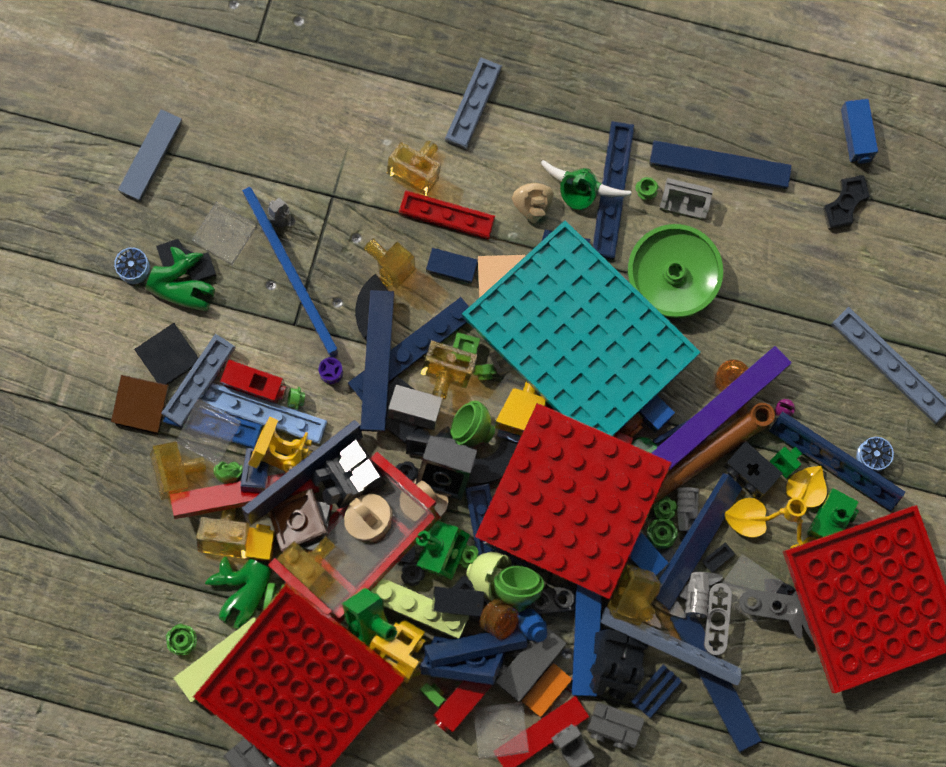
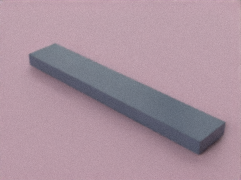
M848 307L831 324L934 424L946 414V399L852 309Z
M610 607L605 608L601 623L738 686L741 680L740 667Z

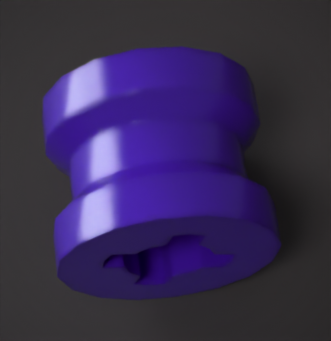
M328 357L320 362L318 371L324 383L336 384L342 379L343 369L337 359Z

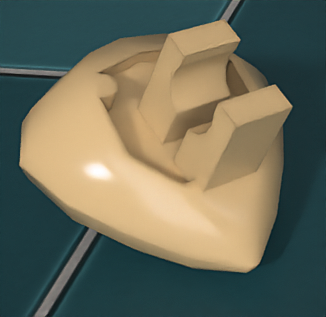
M528 183L514 191L512 201L526 219L536 223L545 215V212L551 205L554 192L551 187L544 184Z

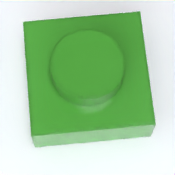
M457 332L451 357L474 363L480 338Z
M426 683L420 689L438 708L445 701L442 697L444 692L435 683L431 686Z

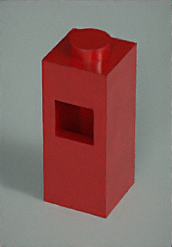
M228 360L220 381L224 387L275 404L278 403L279 399L283 400L287 390V386H284L283 378L232 360Z
M463 680L434 714V717L437 718L435 724L445 733L448 729L454 732L492 685Z

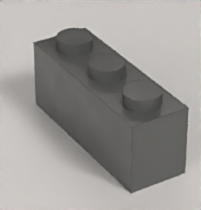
M547 628V637L544 641L536 642L530 640L526 648L517 649L511 657L514 661L509 667L505 664L502 666L497 675L498 680L496 684L519 702L566 643Z

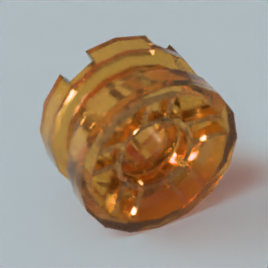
M735 359L722 363L716 371L714 378L718 390L722 392L732 383L728 376L734 373L737 379L748 369L747 365Z
M493 600L484 608L480 618V625L483 630L491 633L494 637L504 639L515 630L519 620V613L514 607L502 600Z

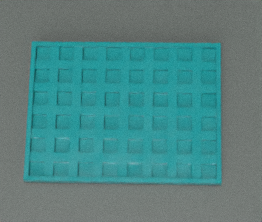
M567 221L562 222L462 313V317L557 412L611 436H614L701 353Z

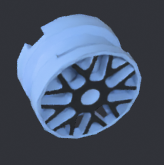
M126 248L117 254L115 269L124 282L138 284L148 277L150 263L140 249Z
M881 437L867 439L859 446L856 453L857 460L875 472L882 471L889 466L894 456L891 444Z

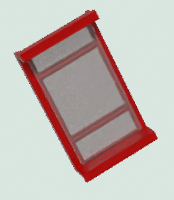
M378 452L372 456L371 460L377 466L387 484L381 488L376 487L368 494L379 495L388 502L392 509V524L387 533L380 539L372 542H361L353 538L348 533L344 523V516L349 506L346 505L344 508H338L330 516L327 528L328 534L325 537L322 553L299 549L284 565L276 558L268 564L286 583L288 582L339 624L345 619L342 603L364 588L371 591L417 543L416 537L422 538L418 536V533L428 531L441 517L434 508L437 504L436 501Z

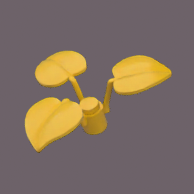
M822 467L805 468L792 475L786 484V494L791 499L784 508H781L772 515L765 516L766 508L758 499L744 498L736 502L725 512L726 521L738 534L755 538L766 532L767 526L765 521H770L780 515H784L788 521L797 523L798 544L790 548L816 540L817 538L808 537L802 541V516L807 508L821 505L826 498L827 487Z

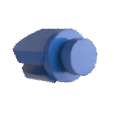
M528 608L518 615L516 619L517 626L528 639L536 642H542L546 639V623L535 610Z

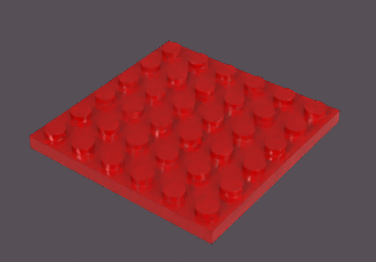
M536 403L475 537L611 599L672 463Z
M917 505L782 551L832 694L946 653V585Z
M287 582L196 691L193 698L281 767H330L404 681L405 675Z

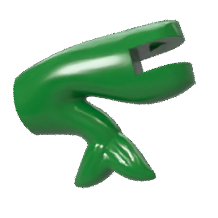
M170 247L175 264L169 267L154 266L148 278L146 290L180 306L208 311L210 304L197 299L196 296L199 292L214 297L216 289L213 286L196 280L173 282L175 279L183 276L188 269L192 268L204 254L195 252L186 255L181 249Z
M224 556L219 565V573L210 576L206 580L205 585L236 586L246 583V585L225 601L220 610L219 619L226 623L232 611L236 608L241 612L233 628L239 629L246 624L257 608L273 570L249 558L239 571H233L227 556Z

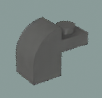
M571 724L552 737L555 746L569 767H590L596 763L594 755L583 741L582 735L576 726L574 727Z

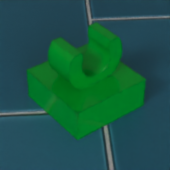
M783 447L770 460V463L787 478L801 465L797 458L802 453L796 447L791 451Z

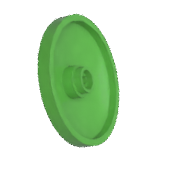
M668 224L649 231L636 243L628 262V281L665 318H686L704 310L716 297L723 280V262L717 247L704 233L687 225Z

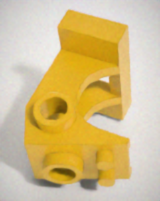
M269 416L260 433L248 465L257 469L262 460L287 473L312 453V451H309L312 440H308L307 432H305L301 440L295 439L292 442L283 440L277 435L275 430L278 420ZM275 450L278 451V452H280V453H282V454H284V455H286V456H283V455H280V454L276 453Z
M404 619L400 624L395 623L393 625L397 628L398 633L392 641H385L376 635L369 648L405 675L404 682L407 683L419 661L412 658L414 651L419 653L423 647L425 640L422 637L425 632ZM386 655L398 661V664L388 659Z

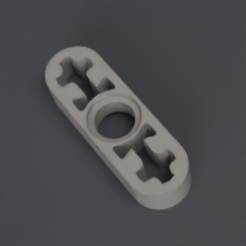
M722 583L714 585L710 589L708 597L704 648L707 653L714 656L722 654L726 650L728 642L732 592L727 585ZM719 588L723 589V593L727 594V598H723L721 606H727L726 610L711 608L712 604L717 606L718 598L713 596V593L717 592ZM716 612L723 614L725 617V623L720 627L714 626L711 622V616ZM709 629L714 631L724 630V635L720 633L718 635V642L722 643L723 646L719 647L717 651H713V646H709V641L714 640V633L710 634Z

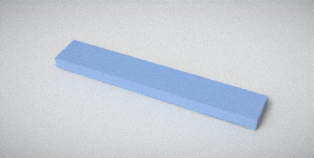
M212 383L199 402V405L262 426L265 425L270 416L278 420L275 430L301 439L305 432H307L308 440H312L313 443L319 445L328 423L326 420Z

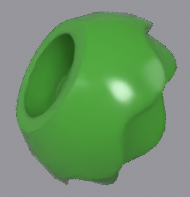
M220 462L218 465H215L213 472L219 482L228 484L238 482L242 478L243 468L237 462L229 464Z
M655 519L647 528V538L656 548L672 546L678 535L677 529L669 519Z
M184 624L175 625L166 634L167 648L170 652L177 655L190 653L197 643L196 633L193 628Z

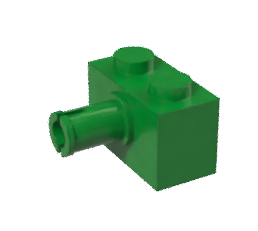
M832 488L828 491L807 534L819 539L845 530L848 522L852 523L859 512L856 509L859 501Z
M437 521L429 532L421 531L418 533V536L422 537L423 540L416 537L417 544L424 547L419 555L417 566L429 573L452 580L470 534L458 527Z
M364 588L342 603L349 632L368 647L376 635L386 641H392L397 636V628L388 623L384 615L383 600L377 593H372Z

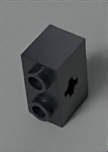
M746 441L724 465L728 475L735 481L739 479L746 485L744 489L753 497L757 495L759 498L783 474ZM755 468L754 474L749 476L747 474L749 469Z

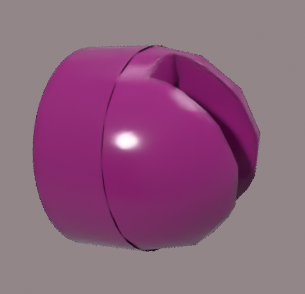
M782 399L776 404L775 413L778 417L782 411L792 416L795 412V405L789 399ZM783 404L785 406H788L792 410L790 411L786 408L780 407V405Z

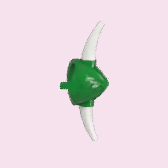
M545 160L541 161L542 166L553 177L561 181L560 192L562 199L573 209L581 210L587 208L598 195L625 197L632 194L631 191L614 189L598 182L594 173L588 168L569 172L558 169Z

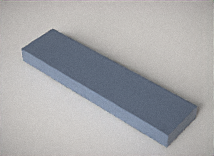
M480 58L447 132L446 142L467 149L501 72V65Z
M162 109L160 110L118 189L120 193L139 202L141 201L183 122L181 118Z
M215 334L162 411V415L183 427L236 347Z

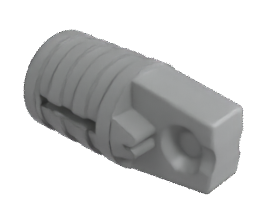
M280 198L269 203L268 214L271 223L276 227L287 226L291 221V213L287 203Z
M677 488L679 531L688 532L699 513V489Z
M704 572L691 573L687 590L685 615L693 618H706L709 602V575Z

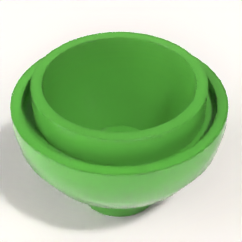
M476 400L463 405L456 413L451 424V435L456 440V444L467 447L476 446L481 442L488 443L495 434V427L491 425V415L487 407Z
M513 566L502 570L495 576L494 587L499 598L507 604L508 609L514 612H521L541 596L544 581L532 569Z

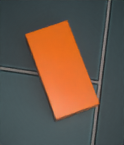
M553 663L521 702L541 717L572 678Z

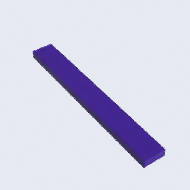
M774 346L656 448L652 454L672 463L670 471L784 372L792 362Z

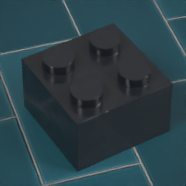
M430 436L415 484L424 481L435 493L461 500L477 450L446 441L442 438Z

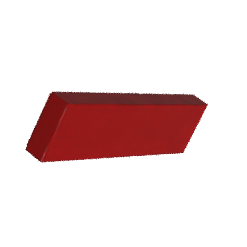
M405 190L399 209V214L488 240L495 221V215Z
M574 696L493 751L503 767H516L552 743V737L571 724L575 727L587 719L589 715L577 697Z

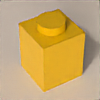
M256 524V528H249L245 553L247 559L265 562L272 561L276 534L274 530H271V526Z

